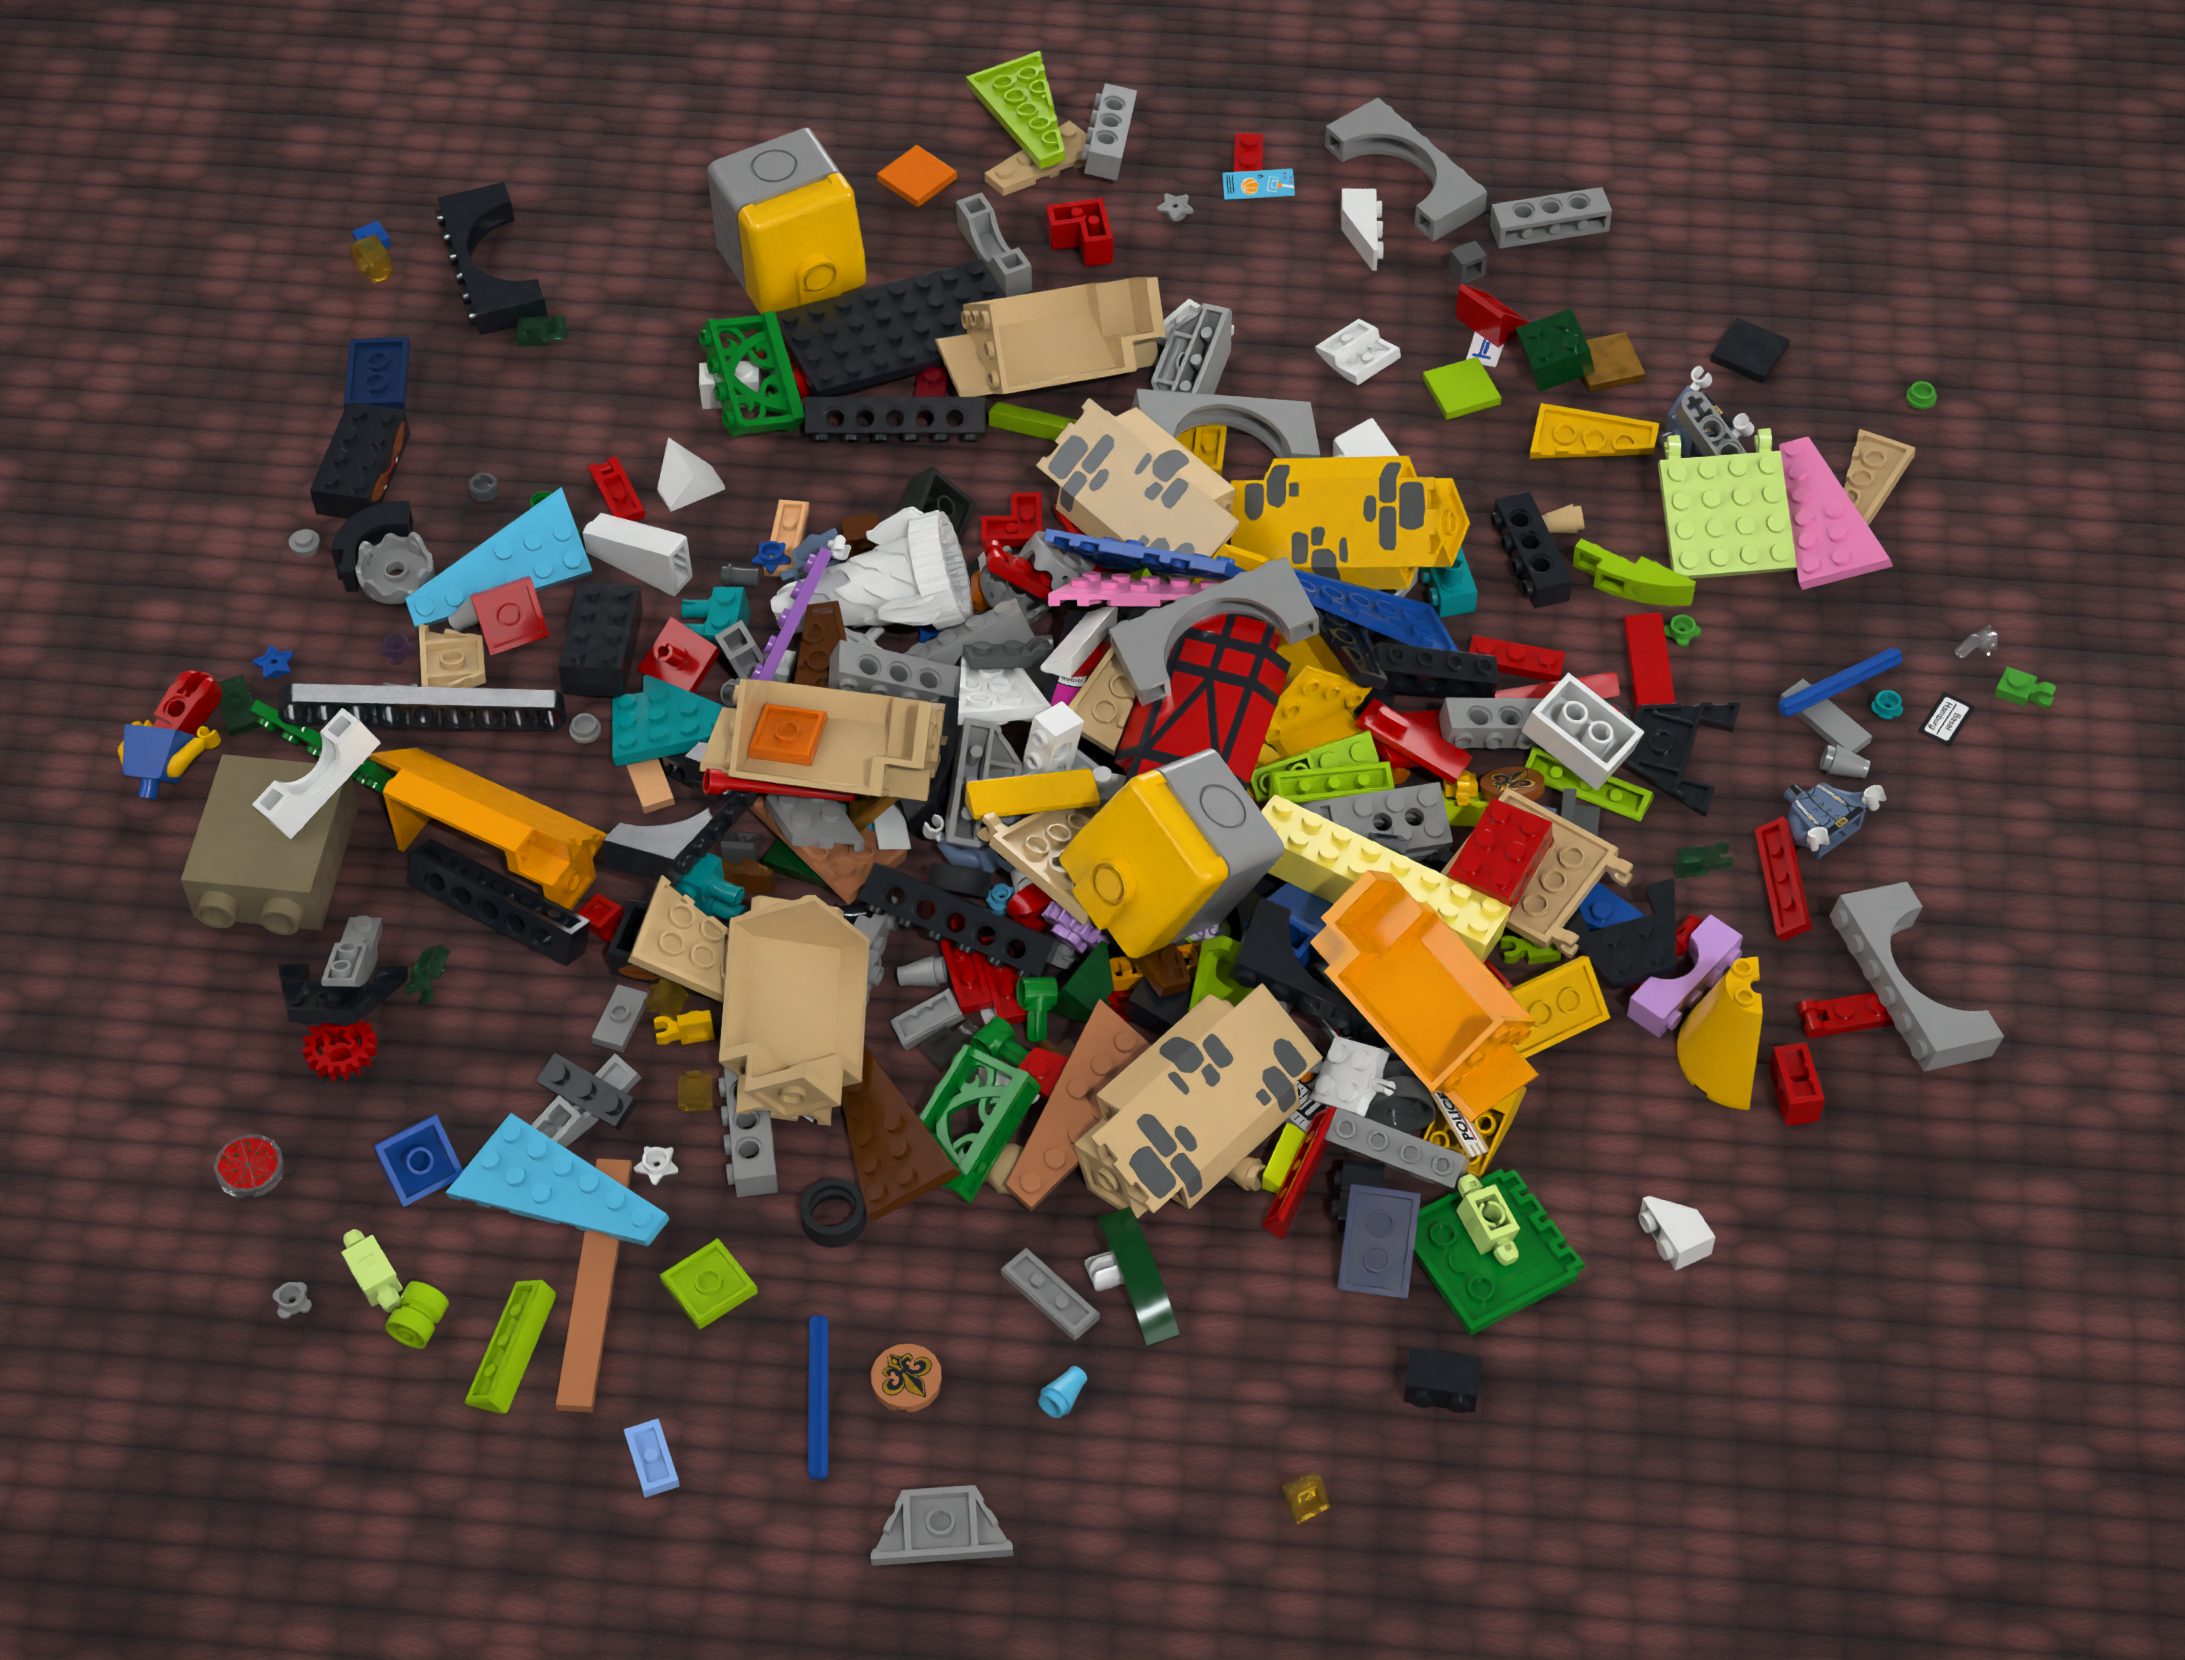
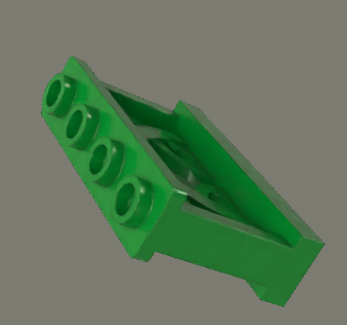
M775 311L763 312L762 315L718 320H714V318L707 319L702 330L699 332V341L706 350L708 357L707 369L709 374L713 375L715 397L721 403L723 425L725 428H728L730 437L785 429L786 432L797 431L805 419V413ZM757 330V333L748 339L742 333L743 331ZM729 333L733 335L740 345L738 346L734 340L726 338L725 341L729 344V347L723 348L719 334ZM759 351H763L765 357L764 360L759 359L756 356L758 355ZM745 355L755 366L769 371L770 376L764 379L758 393L747 387L734 375L738 363ZM772 386L774 388L775 394H772L769 391L768 397H766V387ZM739 405H744L747 408V414L753 410L754 406L759 407L757 418L748 420L743 418ZM766 410L781 413L782 415L765 418Z
M964 1044L960 1052L954 1056L951 1067L943 1080L936 1085L933 1096L925 1109L918 1115L931 1131L937 1143L948 1154L947 1156L962 1173L939 1187L971 1204L1041 1089V1086L1028 1072L1019 1068L1016 1069L967 1044ZM979 1067L985 1068L988 1075L986 1085L983 1087L982 1080L977 1074L975 1081L968 1084ZM997 1074L1011 1080L1008 1086H995ZM989 1100H991L989 1106L991 1108L994 1107L990 1115L987 1114ZM979 1103V1117L984 1124L980 1132L967 1134L953 1144L950 1128L951 1115L969 1105ZM969 1143H972V1145L966 1153V1149L964 1148V1146Z

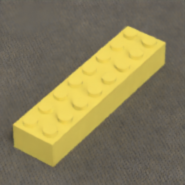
M1275 794L1261 811L1284 844L1283 855L1267 873L1333 904L1367 870L1392 873L1417 902L1429 903L1483 963L1502 937L1511 907L1498 900L1473 890Z

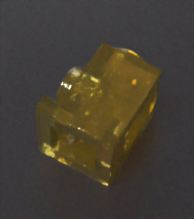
M376 234L349 244L354 266L359 269L362 275L367 274L372 284L394 276L390 256Z

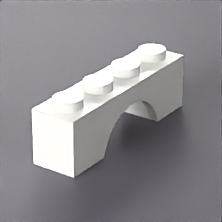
M343 708L320 731L323 744L322 753L312 771L294 782L283 783L274 780L252 804L273 826L289 839H292L304 827L308 820L348 780L350 775L381 743L358 719Z

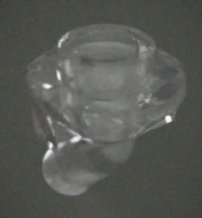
M1987 624L1978 634L1971 635L1954 650L1957 656L1964 659L1976 647L1980 648L1987 656H1990L1991 649H1997V631H1991V624Z

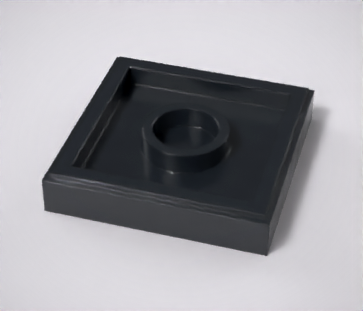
M1736 318L1712 352L1710 361L1764 383L1788 349L1790 339Z

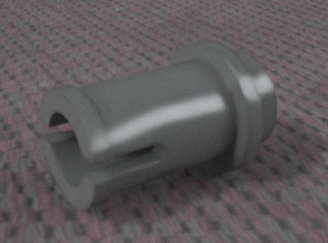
M729 563L728 566H722L720 581L721 584H726V587L739 585L758 588L759 568L733 567L732 563Z

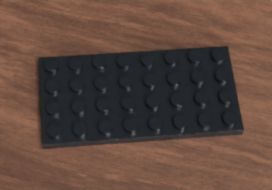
M978 260L777 311L775 314L785 348L815 397H828L923 372L930 367L938 368L945 366L934 339L967 334V329H964L961 321V312L964 311L963 304L1005 298L1007 296L983 260Z

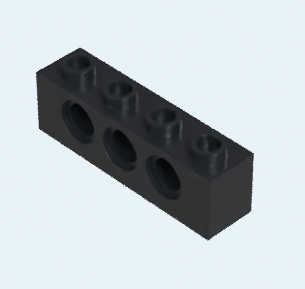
M1530 491L1495 499L1494 512L1490 514L1493 529L1498 530L1501 535V545L1505 553L1508 552L1511 557L1514 574L1519 575L1521 578L1524 596L1530 598L1534 609L1570 601L1572 579Z
M1378 642L1374 647L1388 679L1383 690L1447 698H1488L1499 685L1496 656Z

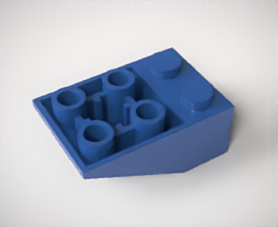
M1288 882L1267 899L1292 909L1289 921L1290 941L1297 959L1303 968L1307 970L1309 965L1319 955L1310 942L1327 925L1321 917L1334 904ZM1248 921L1244 924V931Z

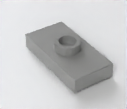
M618 984L591 1037L592 1043L624 1053L650 1000L649 993Z
M948 988L890 1021L902 1046L907 1051L965 1018L952 992Z

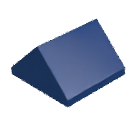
M436 1114L373 1145L381 1172L402 1207L454 1182L463 1172Z

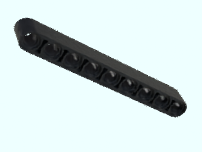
M293 683L283 686L278 694L279 718L288 725L326 726L342 708L358 719L365 727L557 731L567 721L564 697L561 693L554 690Z

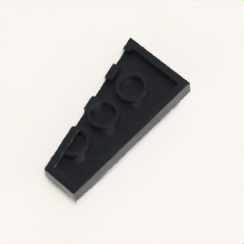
M1313 606L1319 617V635L1354 683L1363 688L1372 687L1383 690L1388 679L1365 627Z

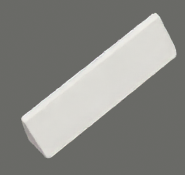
M1106 606L1087 612L1045 660L1040 670L1071 678L1107 636L1109 629L1117 624L1118 606Z

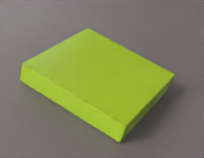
M1478 357L1423 372V381L1446 420L1501 405V396Z
M719 1238L660 1274L661 1282L699 1330L758 1293L757 1286Z

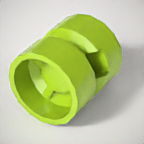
M412 1281L408 1283L399 1299L401 1308L393 1309L385 1324V1329L388 1334L400 1343L409 1347L423 1349L435 1331L434 1324L440 1322L448 1308L449 1301L446 1296L434 1287L422 1282Z

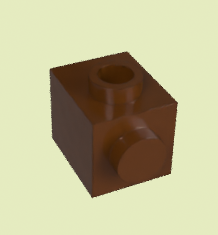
M877 513L841 518L842 536L846 539L845 545L851 546L849 558L871 551L876 546H879L868 540L866 531L873 530L879 524Z

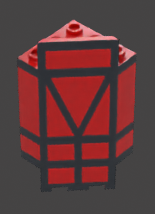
M1221 614L1197 622L1178 638L1170 651L1166 671L1170 678L1171 695L1141 706L1137 698L1114 759V762L1124 768L1127 774L1123 786L1137 775L1211 748L1219 753L1247 792L1291 665L1289 661L1276 653L1281 636L1274 632V626L1262 619L1249 615Z

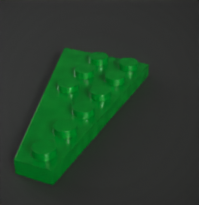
M256 699L250 710L260 717L257 723L271 732H274L276 728L282 730L281 737L295 746L299 742L306 744L305 751L318 759L320 758L323 745L320 733L305 726L288 725L282 722L276 709ZM366 759L351 774L357 782L367 788H373L383 797L386 783L391 778H394L377 764Z

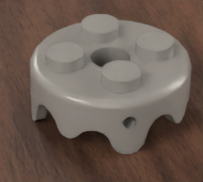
M1043 531L1035 532L1019 553V557L1025 559L1035 553L1034 568L1039 571L1046 570L1052 574L1051 588L1053 591L1071 582L1072 578L1081 577L1083 572L1093 571L1095 568L1093 563L1044 541L1045 532Z
M411 532L408 537H399L388 533L375 546H372L368 541H364L359 547L358 562L355 566L358 582L362 591L374 601L384 604L405 603L406 597L435 576L432 554L427 550L422 538L416 532ZM393 570H403L399 575H389Z
M1010 546L1003 547L1004 551L1011 554ZM1030 556V557H1028L1026 560H1028V561L1031 563V565L1034 567V563L1032 562L1031 556ZM987 564L982 568L980 586L986 603L994 609L1000 602L1016 598L1029 624L1041 619L1051 608V606H1048L1047 601L991 572Z

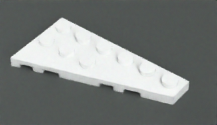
M962 655L958 725H963L965 717L993 722L998 725L1015 720L1032 722L1034 716L1051 707L1023 668L971 670Z

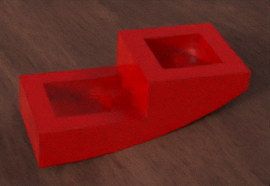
M597 893L577 912V914L591 920L589 930L611 945L624 915L621 906Z

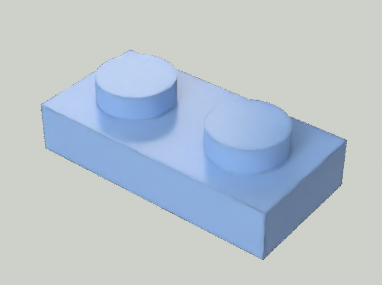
M659 1419L624 1429L644 1497L680 1487Z

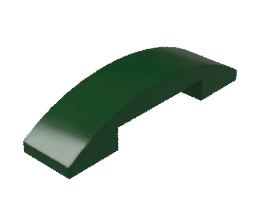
M1127 1207L1098 1217L1097 1220L1109 1251L1113 1254L1134 1309V1317L1146 1348L1179 1337L1180 1333L1164 1284L1132 1208Z

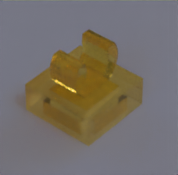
M661 976L658 984L650 986V990L653 992L651 999H644L643 1003L651 1012L658 1011L661 1016H667L673 1021H677V1015L680 1014L688 994L681 984Z
M700 1070L687 1071V1075H678L679 1111L713 1110L712 1074H701Z
M1315 1472L1308 1476H1301L1300 1480L1291 1485L1286 1484L1283 1486L1292 1518L1298 1524L1330 1508L1322 1478Z

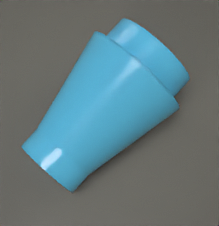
M1071 1366L1064 1374L1044 1387L1039 1398V1405L1042 1410L1054 1418H1060L1062 1415L1069 1414L1082 1386L1087 1381L1085 1372L1077 1366Z

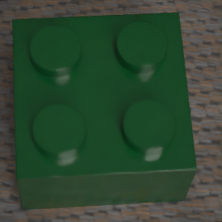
M1572 308L1516 328L1522 353L1539 392L1595 372L1590 348Z

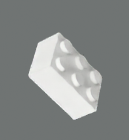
M1567 673L1531 712L1522 729L1525 735L1595 790H1598L1634 751L1644 734L1642 729L1570 673Z

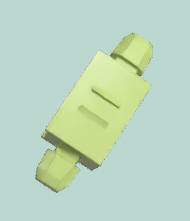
M1473 1174L1463 1176L1458 1181V1189L1464 1199L1456 1211L1480 1255L1495 1250L1493 1254L1502 1265L1507 1266L1514 1263L1518 1259V1250L1512 1240L1520 1230V1227L1497 1186L1494 1184L1482 1189L1483 1186ZM1484 1217H1488L1493 1223L1486 1221Z
M357 1229L347 1232L343 1237L347 1249L341 1253L371 1306L380 1304L384 1311L392 1313L394 1308L401 1307L398 1292L403 1290L394 1269L373 1235L365 1238L361 1231Z

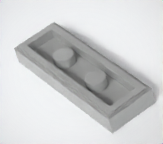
M1802 679L1782 693L1780 700L1812 685ZM1828 699L1795 714L1832 746L1838 744L1856 754L1871 743L1872 735Z
M1027 1248L1001 1268V1275L1073 1341L1077 1340L1100 1319L1098 1311Z

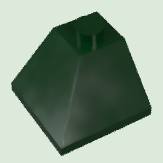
M1103 940L1088 954L1058 991L1057 1003L1052 1007V1010H1048L1049 1012L1086 1024L1099 998L1108 1007L1110 1006L1111 1002L1107 998L1114 990L1108 947Z

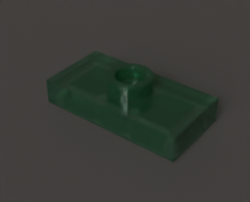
M239 675L218 682L222 689L219 705L230 736L261 727L257 723L258 716L250 710L253 702L244 676Z

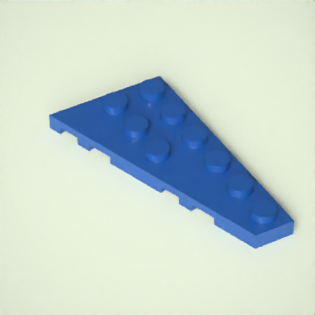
M1047 528L1043 539L1102 568L1138 571L1147 567L1150 573L1222 581L1230 580L1240 572H1246V570L1235 565L1234 559L1217 556L1216 559H1211L1206 555L1197 553L1189 555L1176 551L1144 546L1145 544L1131 539H1126V543L1110 537H1103L1102 539Z
M1293 568L1313 606L1362 625L1369 631L1379 632L1410 646L1459 652L1431 604Z

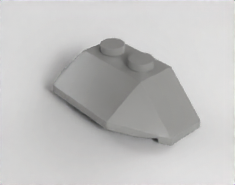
M1203 303L1197 308V311L1188 315L1171 329L1151 380L1154 390L1214 395L1231 352V309Z
M966 717L964 719L953 761L945 816L947 844L979 849L989 843L976 835L979 829L987 825L983 823L982 819L975 820L965 804L967 782L1021 775L1022 763L1002 734V730L997 723ZM1015 815L999 818L1005 826L1009 827L1014 824Z

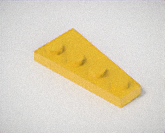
M1541 403L1529 459L1653 455L1660 423Z

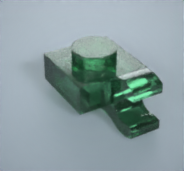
M547 316L518 318L516 333L518 347L547 345L548 339H567L569 329L565 327L566 317L555 316L549 322Z
M1719 842L1711 850L1709 846H1688L1683 849H1677L1673 865L1675 878L1708 875L1709 869L1726 870L1731 868L1733 858L1720 856L1721 854L1728 853L1729 844L1727 842Z
M441 944L423 950L409 976L412 981L405 987V994L407 996L414 994L419 989L421 997L418 1000V1004L423 1005L430 1002L434 993L431 981L437 980L444 973L447 967L445 962L451 951Z

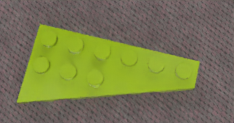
M1040 51L966 76L969 89L1040 169L1051 167L1056 163L1066 160L1065 149L1058 128V121Z

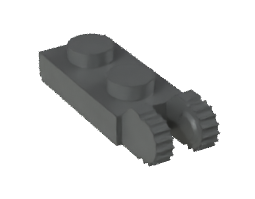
M1032 638L1026 644L1016 640H1009L1004 642V644L978 641L973 643V645H963V657L971 670L1029 668L1031 666H1041L1054 650L1045 638Z

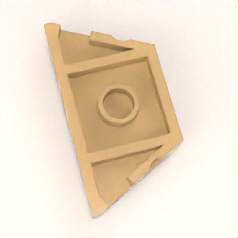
M419 624L422 687L474 688L486 683L483 637L481 635L463 634L450 629H445L444 634L429 632V625Z

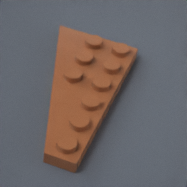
M762 793L753 806L750 807L848 905L860 896L874 862L896 868L907 857L908 849H879L876 832L867 827L860 832V835L865 840L864 851L861 852L853 851V845L834 843L833 849H823L816 846H792L765 808L766 797L769 794Z
M1100 998L1006 1184V1189L1030 1211L1040 1204L1080 1164L1074 1144L1102 1119L1096 1095L1151 1046L1148 1041Z

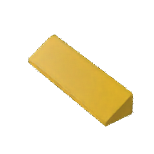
M1087 768L970 781L966 783L965 804L973 818L977 820L982 819L984 815L991 811L998 817L1098 806L1100 805V797L1093 772Z

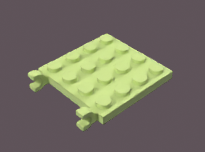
M1771 428L1758 429V435L1754 436L1757 453L1681 458L1680 435L1667 436V442H1664L1666 460L1658 462V471L1672 571L1685 575L1689 579L1795 571L1797 564L1781 451H1771Z

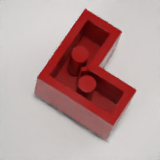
M1103 198L1046 205L1047 233L1052 250L1080 247L1085 267L1113 263V235Z

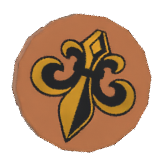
M915 1344L895 1345L885 1350L875 1360L871 1370L872 1390L877 1400L888 1409L916 1412L929 1406L938 1396L942 1383L941 1365L936 1356L925 1347Z

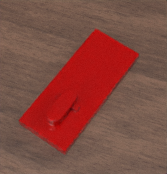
M1375 698L1354 724V726L1362 731L1369 730L1372 737L1453 785L1473 758V756Z

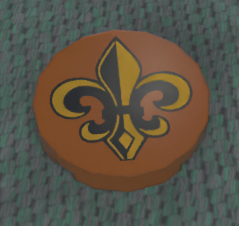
M1516 766L1495 769L1485 774L1480 780L1483 798L1489 802L1492 798L1498 800L1506 788L1517 792L1531 801L1537 800L1545 792L1544 776L1539 771L1527 767Z

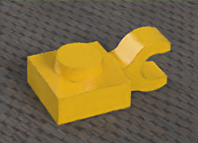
M1464 770L1454 785L1443 779L1445 797H1455L1457 806H1470L1469 797H1478V783L1475 773Z
M710 1010L690 1011L686 1014L677 1015V1021H673L667 1016H659L653 1019L655 1030L667 1029L664 1032L656 1033L657 1044L660 1045L680 1039L682 1045L715 1039Z

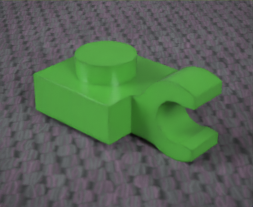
M2007 667L1996 688L1995 697L2023 707L2026 706L2028 701H2031L2041 707L2050 708L2054 700L2053 694L2056 686L2048 682L2036 684V676Z

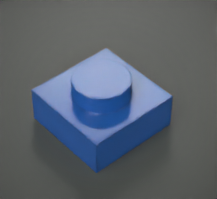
M378 220L352 231L353 239L365 257L391 246L390 237Z

